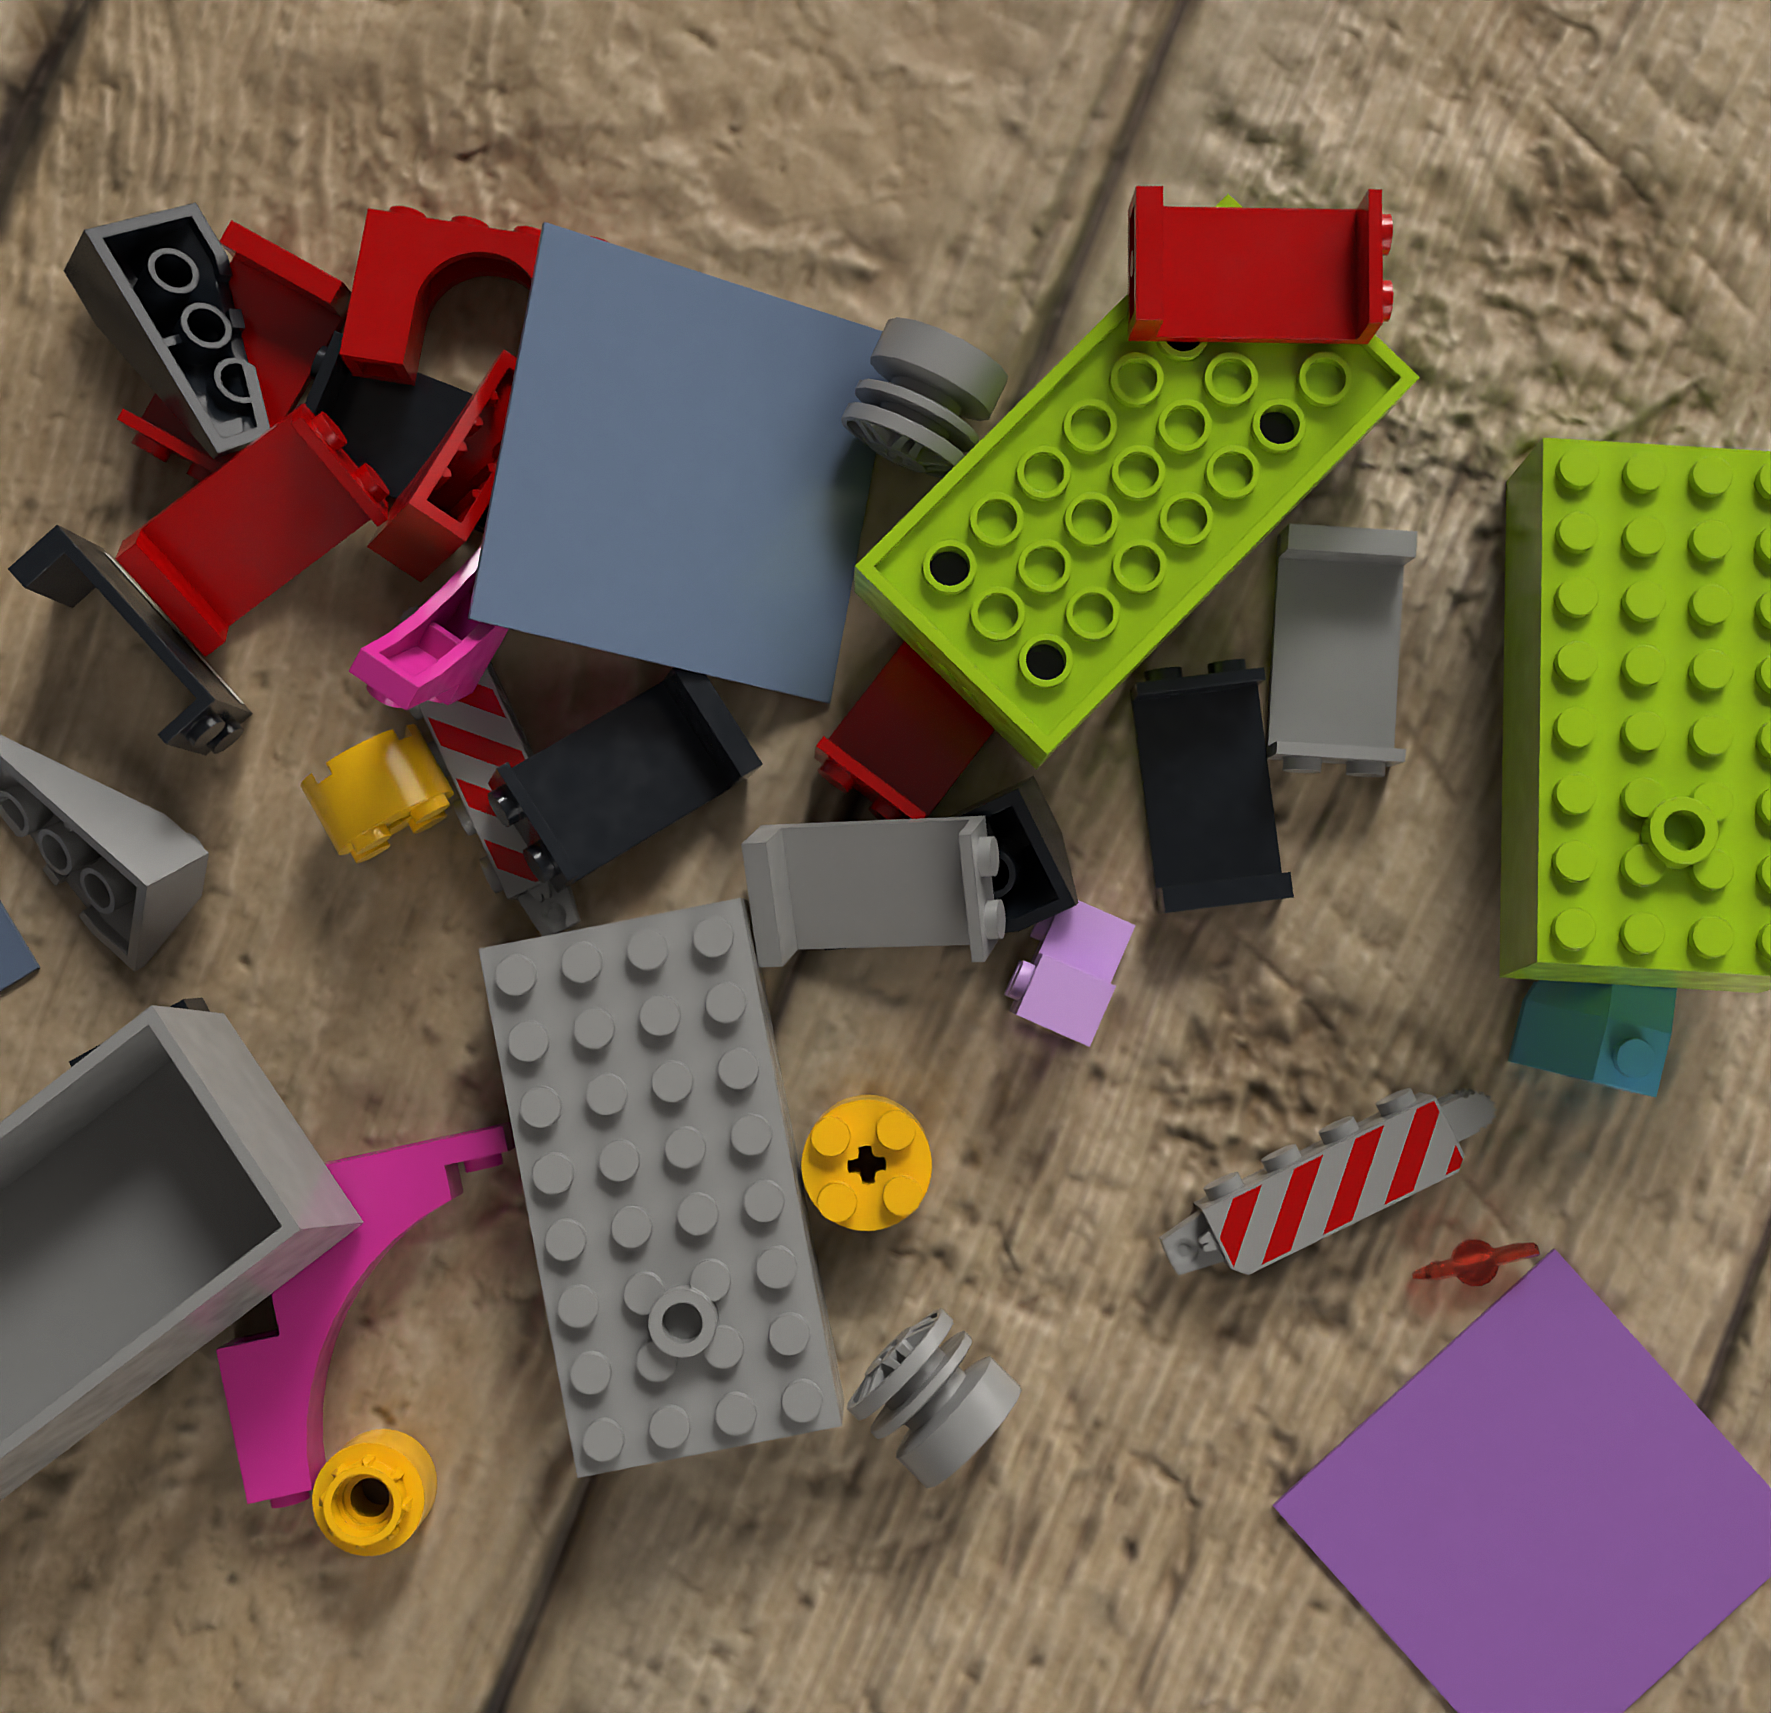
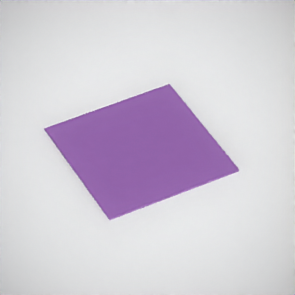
M1554 1248L1273 1504V1507L1457 1713H1623L1771 1577L1770 1486Z

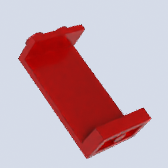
M1136 186L1128 209V341L1368 344L1383 322L1389 321L1393 308L1392 281L1383 280V256H1388L1391 249L1393 222L1391 214H1382V189H1368L1357 209L1163 206V186Z
M231 220L219 243L233 257L230 262L233 276L229 281L235 309H241L246 327L242 333L248 362L256 368L271 428L290 414L300 401L311 382V366L318 350L324 345L329 346L334 331L339 332L346 320L351 291L343 281ZM156 393L141 418L124 408L117 418L118 421L136 432L131 441L133 445L165 463L171 453L191 463V466L186 474L199 482L240 452L237 451L213 459Z
M303 403L123 540L115 559L206 657L226 642L229 626L370 520L377 527L387 521L388 502L384 498L390 492L371 466L364 463L358 468L342 449L347 444V440L334 421L324 412L315 416L306 404Z
M904 641L830 737L827 739L823 736L818 742L814 758L821 763V766L818 768L820 775L834 787L844 793H848L853 787L873 802L868 809L878 820L928 818L995 729Z

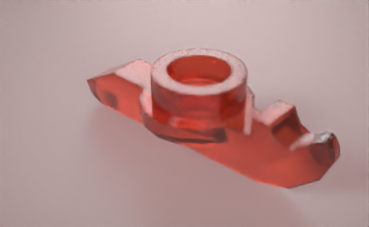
M1467 1239L1456 1246L1450 1259L1432 1261L1430 1264L1414 1271L1412 1277L1413 1279L1427 1281L1457 1277L1462 1283L1469 1286H1483L1491 1282L1496 1276L1500 1265L1537 1257L1540 1255L1538 1245L1534 1242L1513 1243L1493 1248L1485 1241Z

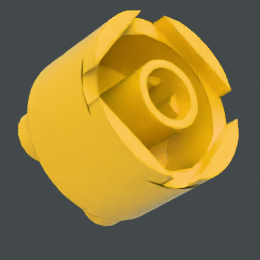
M416 724L406 725L405 737L401 740L397 737L394 729H391L347 749L326 762L331 772L330 776L317 783L311 773L300 784L338 854L345 855L350 853L356 864L369 860L391 846L388 839L400 830L409 826L413 834H417L447 817L445 810L450 807L448 800L454 795L452 787Z
M857 1095L837 1102L815 1122L804 1145L801 1170L805 1189L810 1199L826 1219L853 1230L875 1231L899 1223L919 1207L930 1184L932 1157L927 1135L923 1127L906 1108L883 1096ZM862 1146H871L875 1157L885 1158L886 1164L876 1166L875 1176L863 1177L860 1168L850 1167L849 1160L858 1158L859 1148Z

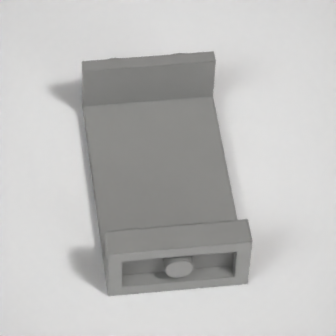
M1289 523L1278 534L1266 753L1269 760H1283L1282 771L1321 773L1322 763L1346 764V775L1384 777L1385 767H1392L1405 762L1406 749H1396L1394 744L1404 565L1416 557L1417 531Z
M985 816L761 825L741 843L758 967H783L798 949L970 945L972 962H985L998 939H1003L1006 927L1005 908L1002 900H994L992 876H996L998 873L999 849L996 838L994 836L987 837Z

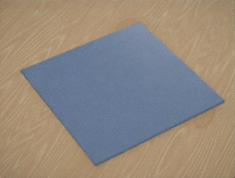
M544 222L539 239L468 619L830 704L876 456L875 451L852 435L842 425L841 417L848 403H862L855 396V388L859 380L869 378L888 382L870 364V357L883 331Z

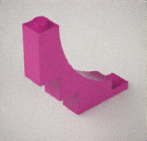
M511 1122L325 1163L364 1223L271 1294L278 1329L234 1338L216 1349L247 1504L270 1499L271 1508H282L301 1503L310 1498L309 1491L314 1488L316 1478L326 1463L323 1444V1403L326 1379L335 1342L348 1310L364 1282L384 1255L411 1228L430 1213L464 1193L458 1162L463 1161L466 1173L504 1164L502 1153L515 1148Z

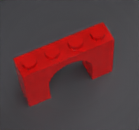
M392 206L389 208V211L368 208L339 353L352 375L415 386L428 318L437 301L453 286L465 280L481 276L507 278L530 290L541 229L530 226H517L513 231L489 228L483 221L468 216H455L451 221L427 218L422 212L405 206ZM593 237V238H596V239H599V240H602V241H606V240L601 239V238H598V237Z

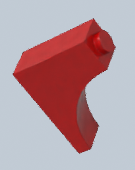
M505 349L495 359L485 377L428 460L397 497L388 512V520L379 526L367 545L369 549L419 582L426 579L467 541L490 503L517 358Z

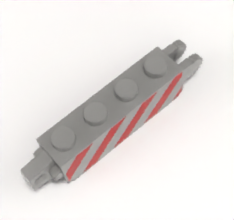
M416 604L414 608L409 606L407 611L403 610V616L399 617L401 619L399 624L414 614L420 606ZM490 661L473 693L448 706L444 703L427 700L409 709L416 721L425 718L434 738V741L427 743L445 777L451 775L461 798L453 801V806L461 825L469 836L478 833L487 853V856L479 861L490 887L496 894L504 890L507 899L518 900L542 936L557 934L581 922L571 886L557 893L549 880L542 883L536 878L523 855V849L528 846L514 825L506 827L501 823L494 813L487 796L492 791L488 782L496 768L507 762L512 768L534 755Z
M1411 1088L1390 1094L1376 1103L1379 1110L1378 1113L1358 1123L1354 1116L1337 1120L1318 1132L1322 1140L1300 1151L1296 1144L1282 1147L1261 1159L1264 1166L1263 1169L1241 1179L1238 1172L1230 1173L1206 1185L1203 1189L1207 1196L1194 1202L1197 1211L1159 1237L1162 1248L1178 1275L1220 1262H1224L1230 1269L1250 1275L1458 1173L1464 1158V1153L1458 1142L1480 1132L1481 1127L1487 1128L1488 1124H1493L1492 1119L1496 1118L1494 1113L1497 1111L1494 1108L1495 1102L1491 1101V1096L1485 1095L1484 1092L1479 1091L1477 1093V1091L1472 1089L1467 1091L1465 1088H1462L1461 1091L1455 1090L1454 1094L1448 1093L1438 1099L1436 1096L1422 1092L1414 1095Z

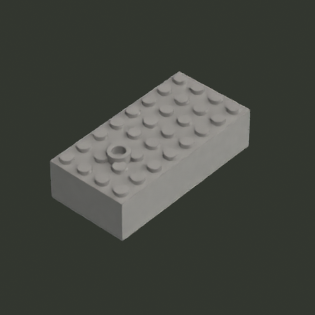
M736 898L478 949L577 1478L842 1426L844 1394L762 968L758 967L749 901Z

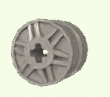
M900 317L892 318L887 321L870 357V364L888 382L869 378L859 380L855 388V396L862 403H848L841 417L842 425L852 435L887 460L915 472L943 478L965 456L962 452H969L979 442L978 434L961 418L976 421L989 420L1007 384L1008 375L1001 365L986 353L957 336L917 320Z
M942 1308L933 1311L918 1324L906 1328L883 1349L868 1367L864 1380L847 1404V1410L858 1421L866 1419L885 1404L871 1425V1433L877 1439L890 1435L904 1424L909 1428L896 1451V1458L926 1488L935 1487L949 1478L978 1451L1005 1420L1022 1391L1020 1385L991 1356L978 1360L964 1371L959 1367L972 1344L971 1336L965 1331L955 1334L939 1347L954 1324L953 1319Z

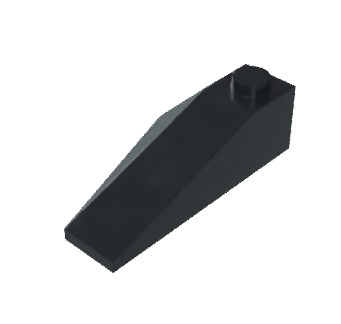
M196 202L85 229L64 269V273L96 326L209 455L215 459L240 451L269 430L270 425L256 368L248 362L242 333L246 327L241 309H235L229 281L233 276L229 258Z
M1034 775L949 816H985L987 837L994 836L997 840L999 868L997 875L992 876L994 900H1002L1006 917L1005 933L1019 932L1079 903L1062 831Z

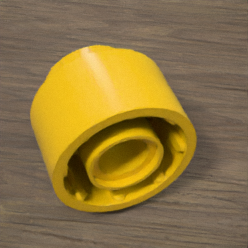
M376 1429L359 1434L347 1442L325 1463L316 1478L312 1494V1506L316 1522L322 1533L331 1543L350 1554L377 1556L393 1551L411 1537L432 1509L437 1494L436 1469L426 1449L413 1437L403 1432L391 1429ZM374 1478L381 1481L388 1489L389 1503L378 1505L369 1501L363 1492V1479Z

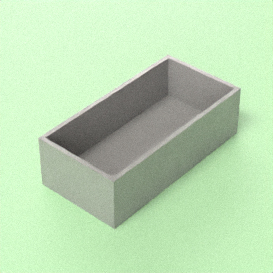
M151 1005L0 1122V1501L364 1223L224 1013Z

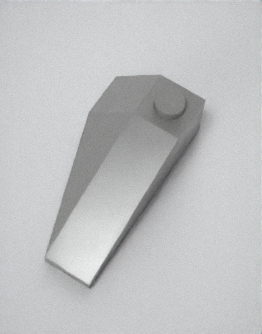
M0 735V816L16 836L25 837L30 834L35 840L41 855L47 863L43 871L55 886L66 881L87 907V909L80 913L79 917L91 933L134 972L144 967L201 898L209 852L204 849L201 842L194 835L186 833L165 814Z

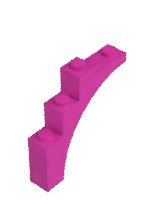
M481 545L448 582L414 614L386 635L360 649L348 672L367 684V691L376 700L391 707L409 710L427 700L444 703L448 706L473 693L509 630L508 628L468 619Z

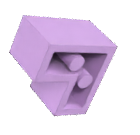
M1078 900L1079 903L1076 906L1034 924L1030 937L1039 940V944L1030 963L1024 960L1018 961L1004 995L1014 999L1009 1010L1010 1012L1090 1047L1116 988V985L1111 984V981L1136 925Z

